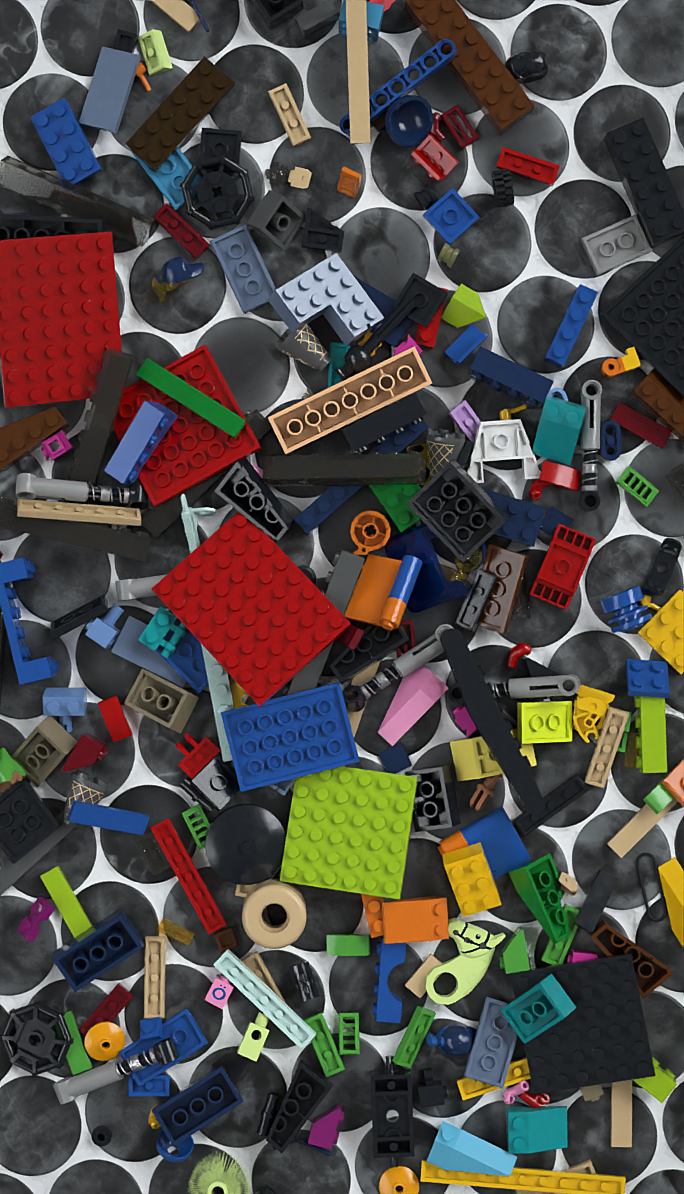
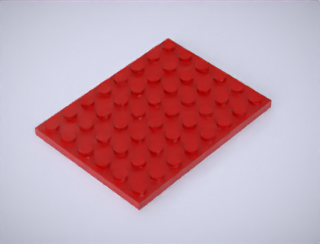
M111 231L0 240V368L4 407L109 397L125 389Z
M237 512L151 588L259 707L266 703L351 626L346 617L276 543L240 512Z

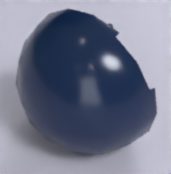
M405 95L395 100L390 105L385 118L386 132L393 142L402 147H411L420 143L432 128L434 117L431 106L426 99L416 95Z

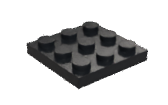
M26 778L17 782L0 797V848L9 860L15 864L61 826V823Z

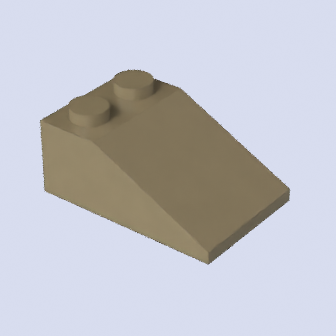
M142 668L124 704L158 723L181 733L199 697Z
M48 716L31 732L11 758L25 769L27 778L39 787L73 751L78 741L52 716Z

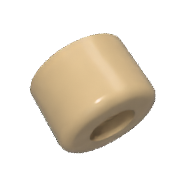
M271 878L259 882L249 890L243 903L242 923L245 932L253 942L265 948L279 949L292 944L302 934L307 918L306 904L302 893L295 885L282 882L278 878ZM270 904L281 905L287 913L286 921L280 925L267 923L262 914L263 909Z

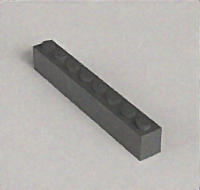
M341 549L340 553L336 552L332 564H335L333 572L329 571L325 583H328L326 590H321V592L344 615L365 558ZM333 642L291 679L290 685H285L282 696L316 688Z

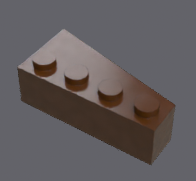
M53 407L0 427V470L6 471L42 446L43 441L70 426L58 408Z
M603 920L595 926L593 933L588 932L589 936L606 956L632 953L639 993L643 999L674 973L670 967Z

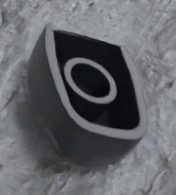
M521 52L509 57L505 67L518 84H523L544 78L548 72V61L546 54L543 52Z

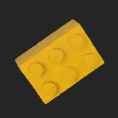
M481 842L442 854L444 867L463 917L502 905Z

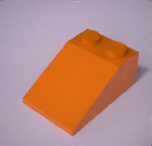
M426 896L382 902L385 944L449 939L447 898Z

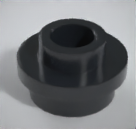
M103 1125L96 1127L91 1135L93 1143L100 1147L108 1145L112 1139L111 1130ZM98 1134H104L105 1139H99Z

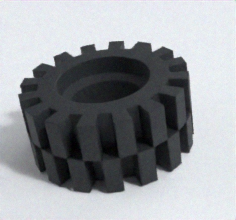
M509 169L492 171V188L497 208L514 205V190Z

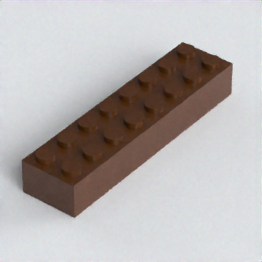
M456 0L405 1V10L432 46H435L443 39H449L454 43L457 48V55L447 66L499 135H502L533 111L534 104ZM444 46L442 54H450L452 46Z

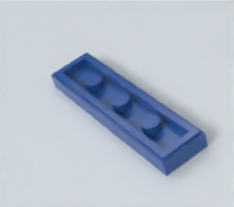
M73 800L67 820L73 823L144 835L150 817L144 813Z

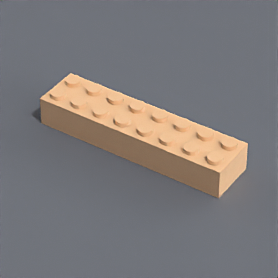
M413 346L269 416L268 419L285 454L432 384V381L416 347Z

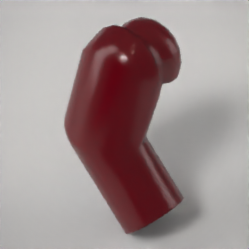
M435 112L433 113L434 119L429 134H432L441 143L446 136L439 129V122L442 120V117L439 113Z

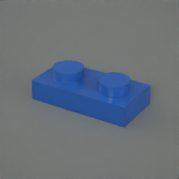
M129 1075V1096H170V1075H159L142 1087H138L133 1076Z

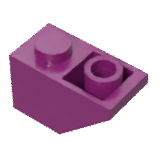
M337 1104L313 1118L308 1136V1144L330 1150L333 1144H337L339 1132L336 1131L338 1124L342 1125L344 1112H341V1105Z

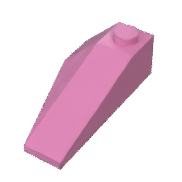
M421 666L402 679L378 733L393 746L449 688L426 666Z

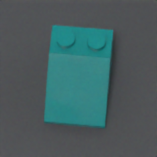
M548 396L540 417L532 453L570 465L588 407Z
M551 973L500 1011L523 1043L526 1044L568 1016L576 1006Z
M531 1106L506 1107L508 1153H535L567 1148V1106H542L532 1108Z

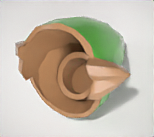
M0 748V792H4L5 789L9 790L12 784L26 778L27 773L18 762L11 758L5 748Z

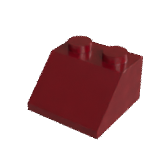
M88 732L82 734L62 770L67 772L93 765L98 761L101 762V760L103 761L109 751L106 749L108 744Z

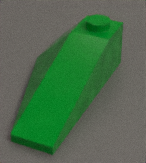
M551 854L543 855L509 871L508 873L516 891L553 943L556 944L570 936L566 912L562 909L560 898L563 897L562 891L558 890L557 879H559V874Z

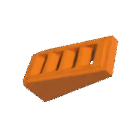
M343 167L337 190L352 198L356 197L361 186L362 175Z

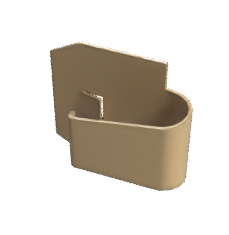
M295 167V170H290L287 182L291 183L290 186L308 188L312 173L308 169Z
M562 872L559 877V881L562 884L561 889L569 895L575 896L579 887L576 883L577 881L567 873Z

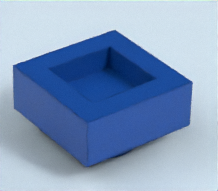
M160 1017L140 1020V1040L142 1042L162 1039V1019Z

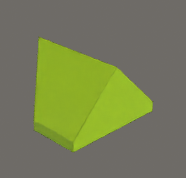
M460 284L441 316L442 320L456 328L487 318L479 294L463 284Z

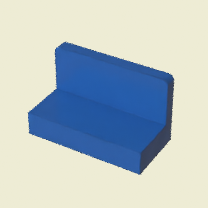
M472 324L444 354L459 367L487 339L488 335L486 333L483 334Z

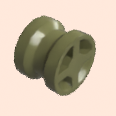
M445 243L437 261L445 262L451 268L460 249H453L450 247V244Z

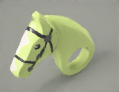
M454 917L448 919L449 936L455 940L460 954L451 960L432 967L425 979V988L428 996L437 1004L449 1005L469 994L486 973L491 963L495 946L506 937L503 932L492 935L488 931ZM444 972L453 974L457 981L454 991L448 995H440L433 988L435 978Z

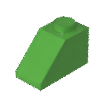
M518 927L501 950L502 956L499 957L500 969L504 968L506 974L530 970L524 929Z

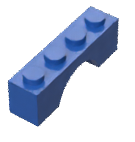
M582 284L577 287L563 321L545 355L544 361L562 369L596 299L597 291Z
M381 937V942H377L376 954L380 955V963L376 962L375 975H379L378 983H374V995H377V1003H373L372 1015H376L377 1022L401 1023L402 1000L389 990L387 979L390 971L396 965L405 962L406 943L385 944L384 937Z

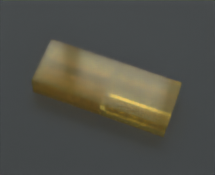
M628 732L623 767L637 768L636 756L639 755V748H636L635 738L639 736V733Z
M164 918L157 931L188 946L195 934Z

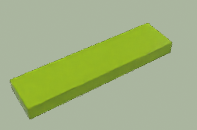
M59 865L42 874L40 877L74 938L91 928V922Z

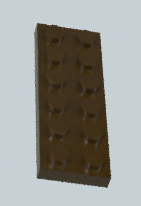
M204 56L125 143V146L154 172H157L234 87L235 82Z

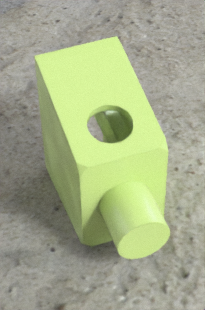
M259 1012L255 1022H249L237 1050L238 1054L257 1061L269 1033V1029L266 1028L269 1018L265 1014ZM254 1030L260 1031V1035L256 1039L252 1038Z

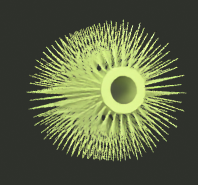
M224 1153L222 1159H220V1154L217 1157H213L214 1161L208 1166L203 1165L205 1167L203 1169L201 1164L199 1166L197 1164V1167L204 1173L198 1177L199 1179L197 1180L199 1181L196 1182L199 1183L192 1182L191 1187H189L191 1188V1194L192 1192L195 1194H249V1190H251L250 1188L240 1187L242 1186L240 1184H246L248 1176L242 1175V1169L239 1173L237 1172L240 1166L235 1168L238 1164L237 1161L233 1164L234 1158L226 1171L227 1156L224 1162ZM240 1188L249 1189V1190H244V1191H246V1192L239 1191V1190H243V1189H240Z

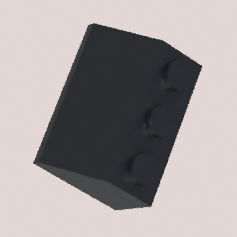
M451 764L405 772L406 776L418 777L412 816L415 832L451 828L461 824Z

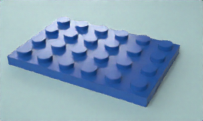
M340 682L271 699L261 707L255 703L221 712L241 792L360 762Z

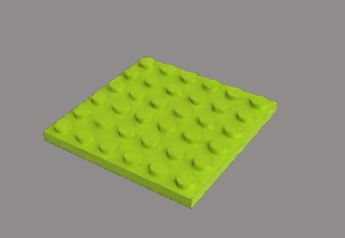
M343 766L297 777L294 783L280 881L400 900L418 777Z

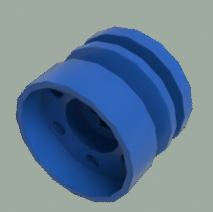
M640 585L600 601L604 613H615V616L609 619L608 623L616 621L619 623L611 628L612 633L629 631L643 625L644 622L652 618L651 613L641 615L642 611L649 608L648 605H637V602L644 598Z

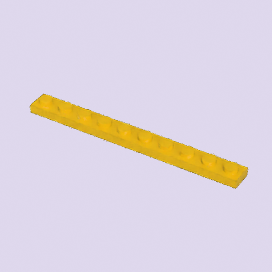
M422 1159L421 1182L563 1194H625V1176L513 1167L510 1176L444 1170L427 1162L425 1159Z

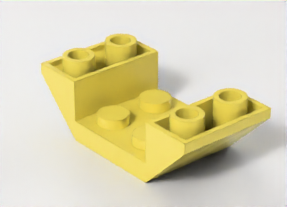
M513 728L510 732L513 738H516L517 728ZM482 736L450 741L457 781L504 774ZM521 744L522 748L519 750L522 756H527L531 767L536 766L533 744Z

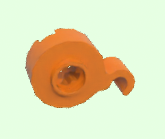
M369 509L361 511L354 517L351 522L350 533L358 549L352 553L367 555L368 552L379 549L387 543L390 538L391 529L389 521L384 514ZM373 525L376 532L367 535L365 527Z

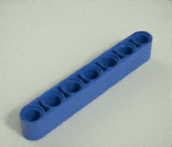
M449 39L441 40L369 96L370 124L388 111L390 105L395 100L411 93L451 62L457 55V48L454 43ZM446 45L452 46V51L448 55L442 54V49ZM434 58L436 60L435 65L431 68L426 67V61ZM419 71V77L416 80H410L411 72ZM401 83L403 85L402 91L394 93V86ZM386 96V103L383 106H379L377 104L378 98ZM349 113L339 123L341 131L350 136V131H346L345 126L350 121Z

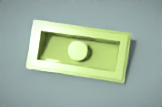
M152 29L138 37L150 76L172 69L161 31Z

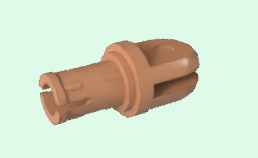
M501 774L487 777L483 784H477V790L470 800L469 805L471 808L475 807L476 811H481L489 798H493L495 795L493 789L502 777Z

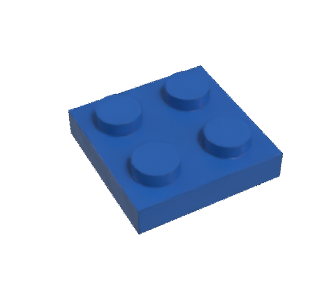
M454 188L449 190L423 214L427 222L450 245L480 218Z
M627 659L628 696L669 698L667 661Z

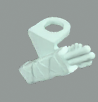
M182 494L180 497L183 507L181 515L191 554L200 546L197 532L199 516L216 514V509L188 507L185 494Z

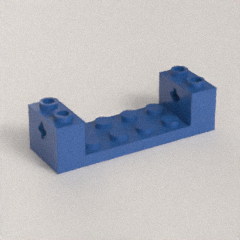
M27 558L0 563V605L19 685L56 677V672H59L57 660H53V657H45L33 661L28 659L31 658L29 647L25 646L24 638H26L24 626H20L21 611L15 605L14 599H17L15 588H11V584L34 579L33 574L36 573L35 566Z

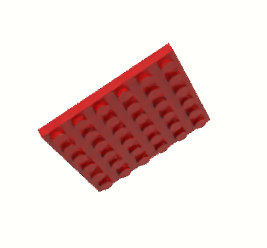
M206 345L164 367L167 371L246 420ZM143 379L100 403L120 442L144 401L160 403L178 415L140 470L138 476L155 508L232 466L238 460H242L262 449L248 422L235 439Z

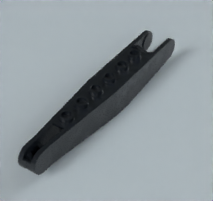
M452 628L443 631L440 636V642L469 716L519 797L524 809L532 815L542 813L545 809V801L529 770L531 764L526 755L522 756L519 750L522 746L517 737L513 738L510 732L513 728L508 719L504 720L501 713L504 710L499 701L495 702L492 696L494 690L489 682H485L483 678L485 672L482 666L476 664L460 631Z

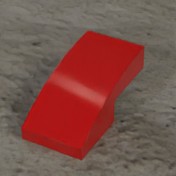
M543 461L539 482L557 485V488L577 492L581 471Z
M117 695L98 702L113 742L133 735Z

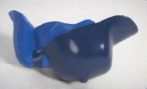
M464 1025L446 1026L436 1035L427 1033L424 1040L429 1046H438L447 1055H465L471 1050L476 1029Z

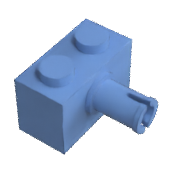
M113 604L104 618L90 620L85 628L88 630L85 635L102 647L110 648L121 633L120 630L115 628L114 624L124 610L118 605Z
M86 688L45 689L42 697L43 715L59 716L60 725L67 732H71L73 730L72 716L85 715L87 708Z

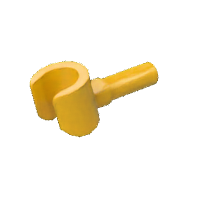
M526 405L500 411V420H511V414L526 410Z
M644 595V598L638 602L640 606L648 605L649 608L656 611L661 609V607L654 603H650L651 596Z

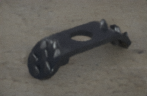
M673 538L663 540L644 587L648 593L655 596L663 595L682 549V545L678 540ZM661 562L669 565V571L665 574H661L657 570V566Z

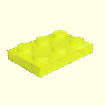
M572 701L517 703V738L520 744L572 741Z

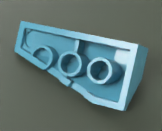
M442 1121L427 1162L444 1170L510 1176L517 1156L509 1154L493 1144Z

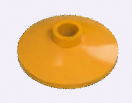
M112 1022L97 1023L88 1030L85 1036V1049L96 1060L108 1061L114 1059L119 1055V1051L124 1048V1033L118 1025ZM104 1042L109 1043V1045L106 1047L102 1046Z
M393 1166L394 1168L387 1169L380 1178V1194H418L419 1181L416 1174L405 1166ZM398 1185L403 1187V1190L400 1192L395 1189Z

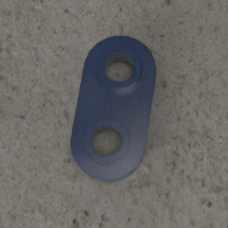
M612 420L606 421L600 427V454L606 461H614L621 454V428L617 422ZM607 428H611L613 430L612 435L607 434ZM607 448L613 449L612 455L607 453Z

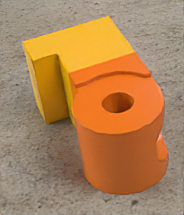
M635 347L626 349V356L605 360L601 365L602 374L610 378L639 368L641 364Z

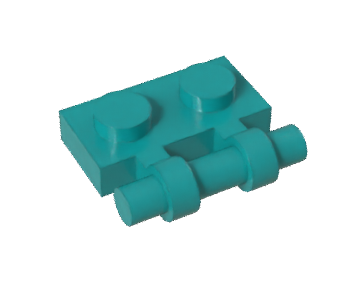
M160 606L138 640L156 651L159 645L163 646L164 649L160 655L167 659L171 652L174 653L176 650L175 646L180 638H184L187 628L182 622L179 627L174 625L177 617ZM169 630H172L175 633L169 642L165 641L164 637Z

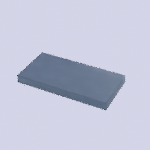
M102 46L79 123L81 125L117 134L141 58L139 55Z
M247 225L240 226L210 240L243 314L270 303L268 300L277 289Z
M129 616L111 652L184 688L186 681L157 651L152 650L138 640L146 629L147 624Z
M486 997L463 1076L503 1089L518 1035L500 1011L508 1003Z

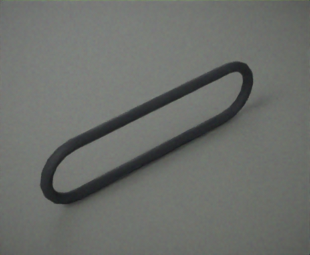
M642 853L637 857L636 866L647 915L652 921L660 922L666 917L667 908L656 860L652 854ZM643 856H649L653 860L664 908V914L659 919L653 918L650 914L639 866V860Z

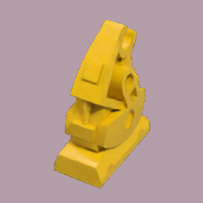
M581 685L579 691L576 692L578 695L573 702L574 712L572 720L575 730L588 743L590 742L587 738L589 733H594L595 739L599 738L598 730L603 727L609 709L608 703L614 700L615 695Z

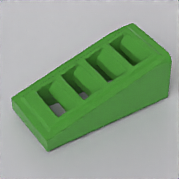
M630 466L626 467L615 482L646 507L659 492L658 489ZM629 475L633 476L628 484L624 482ZM637 479L639 482L634 487V489H632L630 486ZM643 484L645 487L641 491V493L638 494L637 490ZM650 489L651 493L646 499L642 498L647 490Z
M197 804L182 812V815L201 850L205 847V840L201 841L200 838L207 834L210 822L201 805ZM199 811L200 815L190 820L188 816ZM203 819L204 822L195 827L192 823ZM204 826L207 827V830L199 834L196 832Z
M339 1013V1055H360L359 1013ZM343 1019H355V1023H343ZM343 1028H355V1032H343ZM343 1036H355V1040H343ZM355 1044V1048L344 1049V1045Z

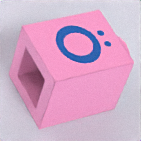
M223 974L221 976L216 975L205 1000L223 1009L234 988V984Z

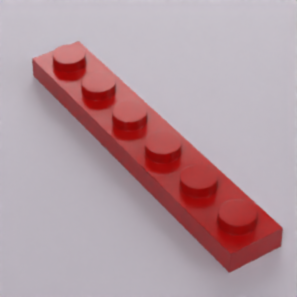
M167 818L151 827L154 836L208 934L226 926L227 923L170 819Z

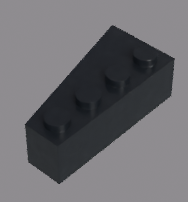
M247 458L238 460L215 489L218 495L276 543L295 523Z

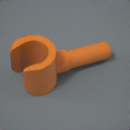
M139 62L135 75L142 81L148 92L151 90V87L143 76L147 69Z

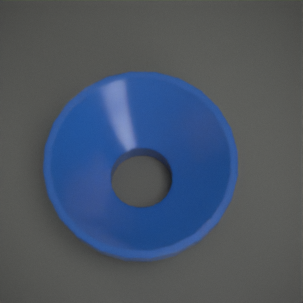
M162 1130L157 1138L156 1146L159 1154L164 1159L170 1162H181L186 1160L192 1153L194 1142L193 1138L189 1136L174 1146L178 1150L177 1154H170L167 1148L171 1147L172 1144Z

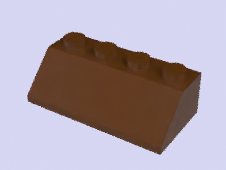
M653 368L630 394L663 425L672 430V433L684 443V398Z

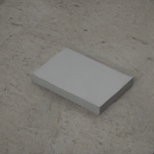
M636 214L581 238L582 245L596 276L653 251Z

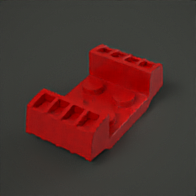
M558 524L529 594L567 610L596 539Z

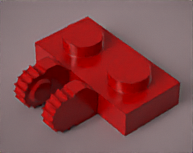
M186 733L184 735L185 739L195 748L189 753L182 743L177 742L175 744L186 756L178 766L193 779L221 749L208 736L198 744L190 734Z

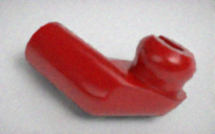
M535 479L530 486L529 497L533 500L540 499L543 488L552 486V484L539 482V479Z
M520 643L512 647L506 666L516 668L519 657L530 655L532 651L531 646L526 643Z
M525 1091L518 1095L521 1100L532 1108L545 1106L550 1101L547 1093L530 1094L528 1091Z

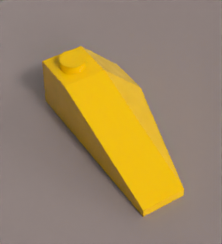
M673 857L657 868L669 913L671 929L681 946L684 947V870L677 859Z

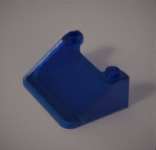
M425 523L390 537L385 544V551L390 559L402 561L405 555H411L422 561V567L407 603L408 610L414 613L468 594L463 582L458 580L446 582L431 539L438 536Z

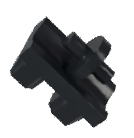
M309 961L290 966L289 969L300 1003L320 997Z

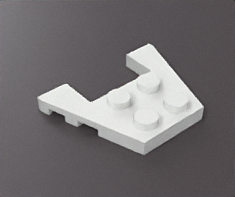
M521 419L479 422L466 471L477 483H484L483 461L522 459L523 479H537L540 477L541 471H539L536 463L537 460L532 453Z

